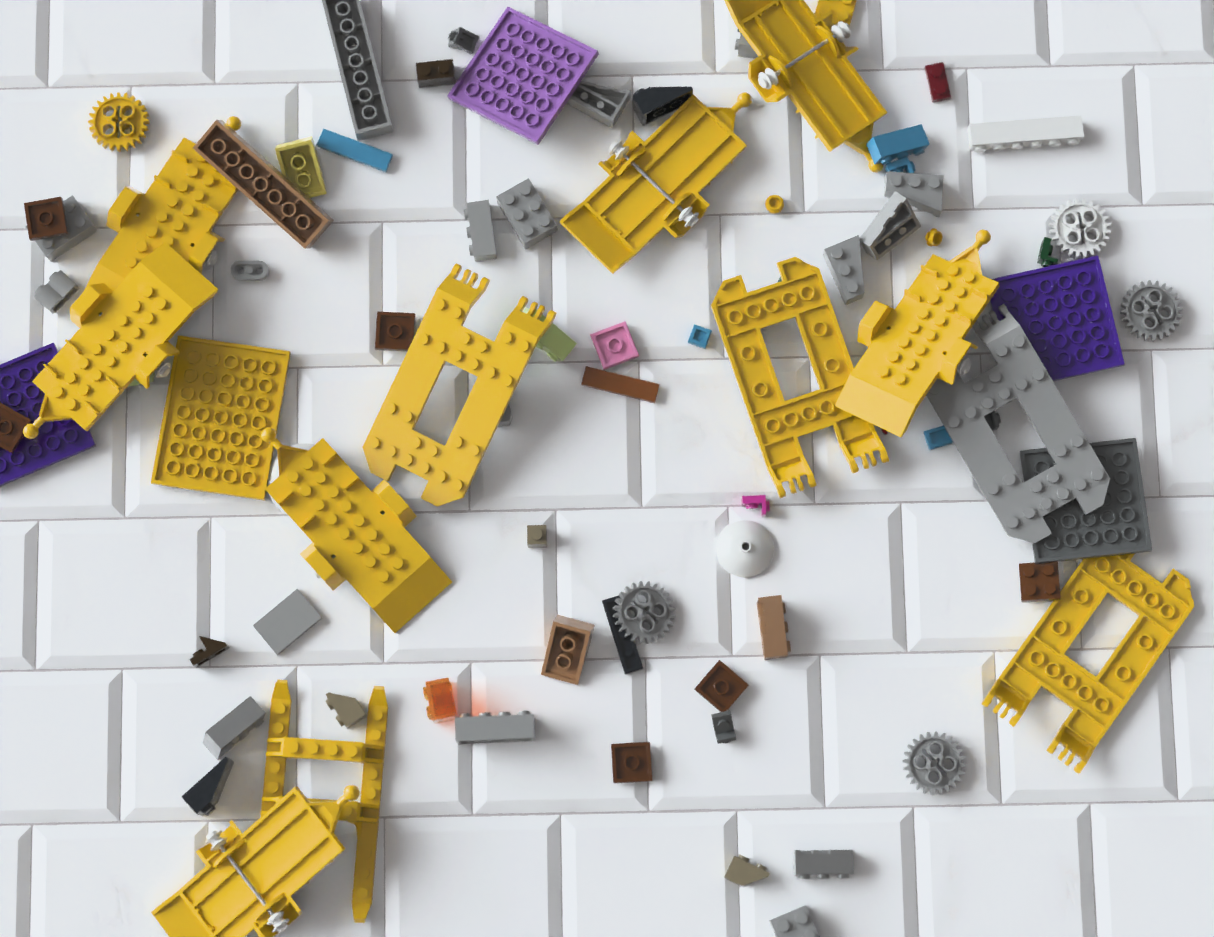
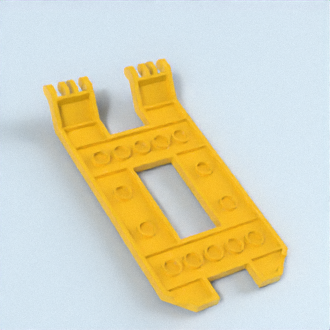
M797 257L776 263L782 279L781 282L748 293L741 275L724 280L711 304L767 471L776 487L779 498L786 497L785 489L782 486V483L786 481L789 484L791 493H797L792 479H795L799 491H804V485L800 479V476L806 475L809 487L817 486L797 437L833 426L839 446L853 474L859 471L854 459L860 456L864 469L869 468L865 454L868 455L872 467L877 466V461L872 453L877 450L882 463L889 462L887 451L874 425L835 407L854 367L820 269L803 262ZM795 318L820 389L785 401L760 329Z
M457 263L453 266L451 273L437 288L362 447L372 474L390 481L398 465L428 480L421 499L437 507L464 498L538 341L552 325L557 312L549 310L545 321L539 320L545 311V306L540 305L534 315L538 307L537 302H532L527 314L522 312L529 301L528 298L522 296L517 306L505 319L495 342L464 327L463 324L471 308L486 291L490 279L482 278L479 287L475 289L473 286L479 275L474 272L468 282L472 271L466 269L460 281L456 278L462 270V266ZM447 361L477 376V380L446 445H443L415 431L414 428Z
M1136 553L1083 559L1060 590L1061 600H1055L1050 604L981 703L988 707L993 697L997 698L999 703L992 710L995 714L1005 704L1006 707L999 716L1002 719L1006 717L1009 709L1015 711V715L1009 720V724L1014 727L1040 687H1043L1073 710L1059 728L1046 751L1053 754L1058 744L1062 745L1064 749L1058 755V760L1062 761L1067 752L1070 751L1071 753L1064 764L1069 766L1075 756L1080 758V762L1074 767V771L1078 774L1083 770L1095 747L1195 607L1188 578L1173 568L1161 583L1131 562ZM1108 593L1139 616L1097 676H1094L1066 656L1065 652Z

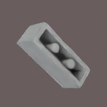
M489 199L467 202L464 216L465 220H469L470 227H466L467 237L472 240V245H469L470 256H474L475 262L497 259Z

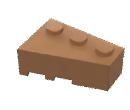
M782 595L759 597L756 604L764 660L785 658L788 656V652H791L790 640H786L788 624L787 621H784L786 609L785 603L782 602Z

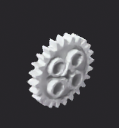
M1075 198L1074 203L1068 200L1067 206L1062 203L1060 209L1055 210L1056 215L1051 217V220L1054 222H1050L1049 227L1054 229L1050 230L1049 234L1055 235L1051 241L1058 242L1055 247L1061 246V253L1068 251V257L1072 253L1075 254V259L1078 258L1079 254L1082 255V258H1086L1087 253L1092 257L1094 251L1099 253L1101 251L1100 247L1104 248L1106 246L1104 242H1108L1110 239L1106 236L1111 233V230L1107 229L1111 226V223L1106 222L1109 216H1103L1105 209L1098 210L1100 204H1097L1095 207L1092 206L1093 200L1088 204L1085 198H1083L1081 203H1079L1077 198ZM1084 215L1091 216L1092 221H1086ZM1066 217L1072 218L1073 221H1074V223H1073V224L1067 223L1066 220H1065V218H1066ZM1087 233H1092L1095 239L1090 240L1087 237ZM1069 235L1075 236V238H1076L1077 241H1076V242H1071V241L1068 239V236H1069Z

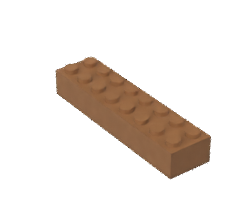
M216 119L193 147L200 156L304 249H310L334 221L223 120Z

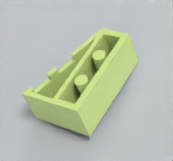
M526 308L523 312L527 314L530 308ZM542 314L539 320L544 322L546 317ZM552 323L538 341L536 347L547 352V356L554 362L564 361L577 343Z

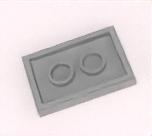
M297 588L252 626L278 656L318 623L322 617Z

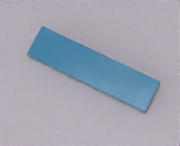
M324 128L316 144L318 148L385 173L393 158L391 153Z

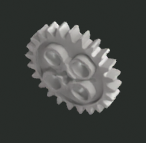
M1148 280L1145 285L1141 281L1139 287L1135 284L1132 287L1133 291L1129 289L1127 291L1128 296L1124 295L1122 298L1125 302L1120 305V307L1124 308L1120 311V314L1125 315V317L1121 321L1128 322L1125 329L1131 327L1130 334L1137 332V339L1143 335L1144 341L1151 337L1152 342H1154L1157 336L1161 341L1163 334L1169 337V331L1174 333L1176 330L1174 326L1180 325L1177 319H1181L1183 315L1178 312H1181L1183 308L1177 305L1181 303V300H1175L1178 294H1171L1172 287L1168 290L1165 289L1166 283L1159 286V281H1156L1152 285L1151 280ZM1150 295H1155L1158 301H1152ZM1135 304H1138L1142 307L1141 312H1138L1134 309ZM1154 309L1155 312L1149 313L1148 310ZM1160 311H1167L1169 317H1163ZM1145 320H1150L1153 323V327L1146 326Z
M640 581L638 587L635 583H632L631 589L626 586L624 588L625 593L621 591L618 594L620 598L615 599V602L619 605L613 607L614 610L618 611L613 617L619 619L615 625L621 624L622 626L619 632L625 630L624 637L626 638L631 635L632 642L638 638L639 644L644 639L646 644H649L651 638L654 642H657L658 637L661 639L665 637L664 633L670 632L668 627L674 625L670 620L676 618L675 615L671 614L676 608L670 607L674 601L667 600L670 594L664 595V588L657 590V583L650 587V581L645 586ZM643 595L646 598V603L640 602L638 596ZM654 607H658L661 610V615L654 613ZM644 609L647 611L645 616L642 615ZM627 610H632L635 613V618L629 617ZM642 622H647L650 625V630L644 629Z
M937 731L934 732L933 736H931L930 732H926V738L920 734V741L914 738L912 740L914 746L907 745L910 752L903 753L908 757V759L902 760L903 763L907 764L903 770L909 771L905 778L912 777L910 785L917 783L916 790L923 787V794L930 790L931 795H934L935 790H937L939 795H942L943 788L948 793L950 792L949 785L956 788L957 786L954 781H962L959 775H964L965 772L961 768L966 767L967 764L961 763V760L965 759L966 756H960L959 753L963 751V748H956L959 742L951 743L952 736L945 739V733L938 737ZM932 744L939 746V754L931 753L930 746ZM923 749L927 752V754L930 756V758H931L932 760H935V759L938 760L937 766H938L943 772L946 773V775H947L946 777H944V776L941 774V772L939 771V769H938L936 766H934V767H931V766H930V764L932 763V761H931L926 755L923 754V752H922ZM917 757H922L925 760L924 767L916 765ZM945 759L952 761V769L948 770L943 766ZM930 772L937 773V782L929 780Z

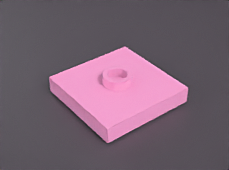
M626 321L590 334L603 370L639 357Z

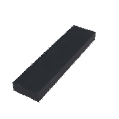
M618 595L602 600V604L624 674L626 675L642 670L643 665L635 640L631 641V635L625 638L626 631L619 632V629L622 627L621 624L615 625L619 619L613 617L618 612L613 607L619 605L615 602L616 598H620Z

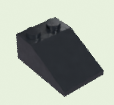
M691 86L641 88L632 95V108L642 126H645L679 109L693 95V88Z
M228 757L223 758L181 796L197 815L209 816L216 809L214 806L220 799L234 764L232 759Z

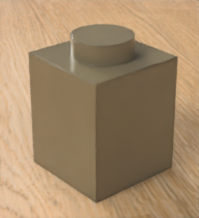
M527 525L528 548H547L546 525Z

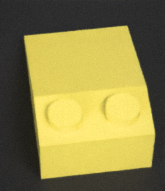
M313 136L276 145V155L281 172L309 198L327 194Z

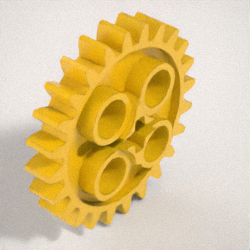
M120 92L117 93L116 97L110 93L109 99L103 96L104 102L97 100L99 106H92L95 113H89L92 120H89L88 123L92 126L89 130L93 133L92 137L97 139L98 145L102 144L104 149L109 146L111 152L116 147L118 152H121L122 147L128 151V146L130 145L135 148V142L141 144L139 138H146L143 131H149L146 125L150 124L149 119H146L149 117V114L144 112L146 107L141 105V100L136 101L134 95L129 98L128 93H125L122 97ZM108 111H114L113 115L106 116ZM126 111H133L131 115L125 116ZM127 128H133L129 134L124 133ZM108 129H114V131L111 134H106V131Z

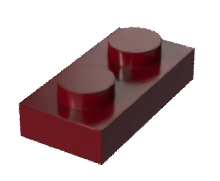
M944 63L925 65L924 69L932 103L950 100L951 93Z

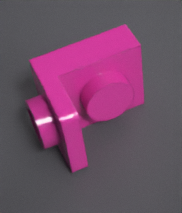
M766 495L742 496V506H746V509H757L758 506H761L762 517H766V512H770L769 500H766Z

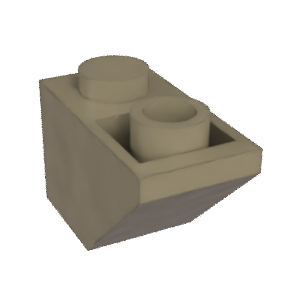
M330 692L325 694L328 698L325 702L330 710L335 709L338 714L335 718L341 727L345 725L348 729L367 717V714L356 698Z
M739 854L738 857H733L724 878L739 886H744L767 878L770 873L767 872V867L759 863L755 866L749 863V858Z

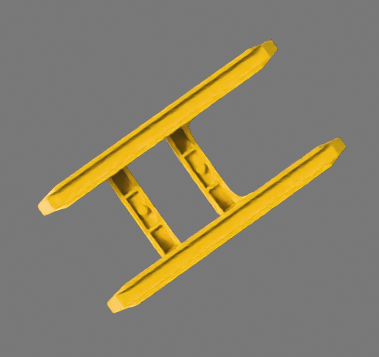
M278 679L271 698L260 815L262 817L283 798L287 758L345 761L363 764L360 803L348 801L343 805L338 821H346L356 826L357 846L352 909L354 922L365 923L373 900L388 718L384 686H374L368 704L365 743L289 737L292 700L288 680ZM307 798V799L309 800V802L337 801V800Z

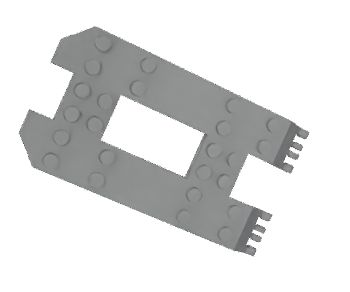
M1002 304L998 309L1005 319L999 321L995 312L990 311L989 315L994 325H992L985 314L982 316V320L987 325V329L982 330L977 320L972 326L977 336L988 348L997 365L965 383L958 371H956L953 385L937 378L926 396L1007 536L1035 544L1052 534L1043 516L1076 498L1085 515L1103 506L1110 477L1021 326L1009 313L1006 306ZM1015 399H1018L1056 464L1022 483L984 418L986 415Z

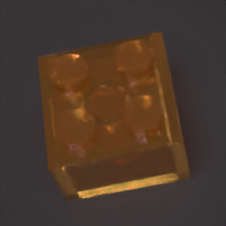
M449 677L425 682L426 687H423V693L426 701H429V706L426 707L429 720H432L434 724L455 720L457 712L452 683Z

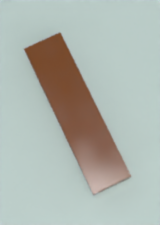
M588 366L585 367L581 386L655 403L660 386L657 383Z

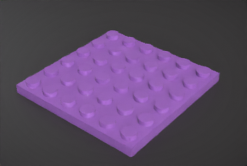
M507 6L447 97L449 100L539 145L598 57L599 52Z

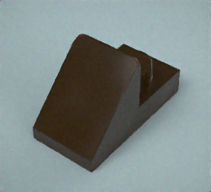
M199 636L206 650L200 649L196 651L189 660L197 668L230 647L225 642Z

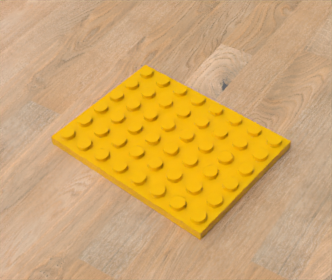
M178 335L176 348L180 353L175 355L173 359L151 484L265 501L267 492L265 488L267 487L270 466L272 464L274 446L262 440L261 432L263 429L270 427L277 434L291 352Z

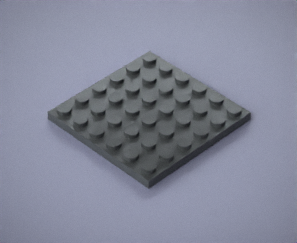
M1136 438L1090 443L1110 477L1104 504L1085 515L1075 498L1043 516L1052 534L1035 544L1032 543L1035 564L1152 552ZM1046 448L1020 451L1024 482L1056 465Z

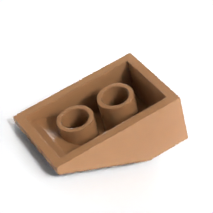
M558 614L552 624L541 675L578 685L595 625Z

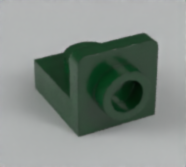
M1044 237L1041 242L1037 263L1041 264L1042 267L1058 264L1059 259L1048 257L1052 255L1054 245H1051L1052 238Z

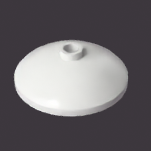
M740 520L729 524L723 529L717 540L716 554L721 566L728 573L737 577L748 578L762 573L769 566L774 554V544L771 535L762 525L750 520ZM743 544H748V545H749V549H748V550H744V549L742 548V545H743Z

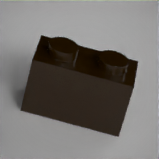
M453 59L416 63L419 88L456 83Z

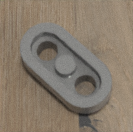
M236 261L231 266V274L238 281H262L268 277L269 268L263 261ZM244 269L243 274H238V271ZM262 269L263 273L257 274V270Z

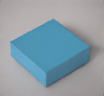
M694 324L688 343L706 349L712 330Z

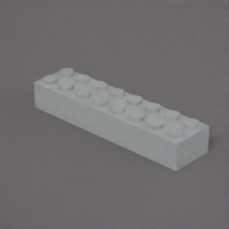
M322 0L357 141L394 132L361 1Z

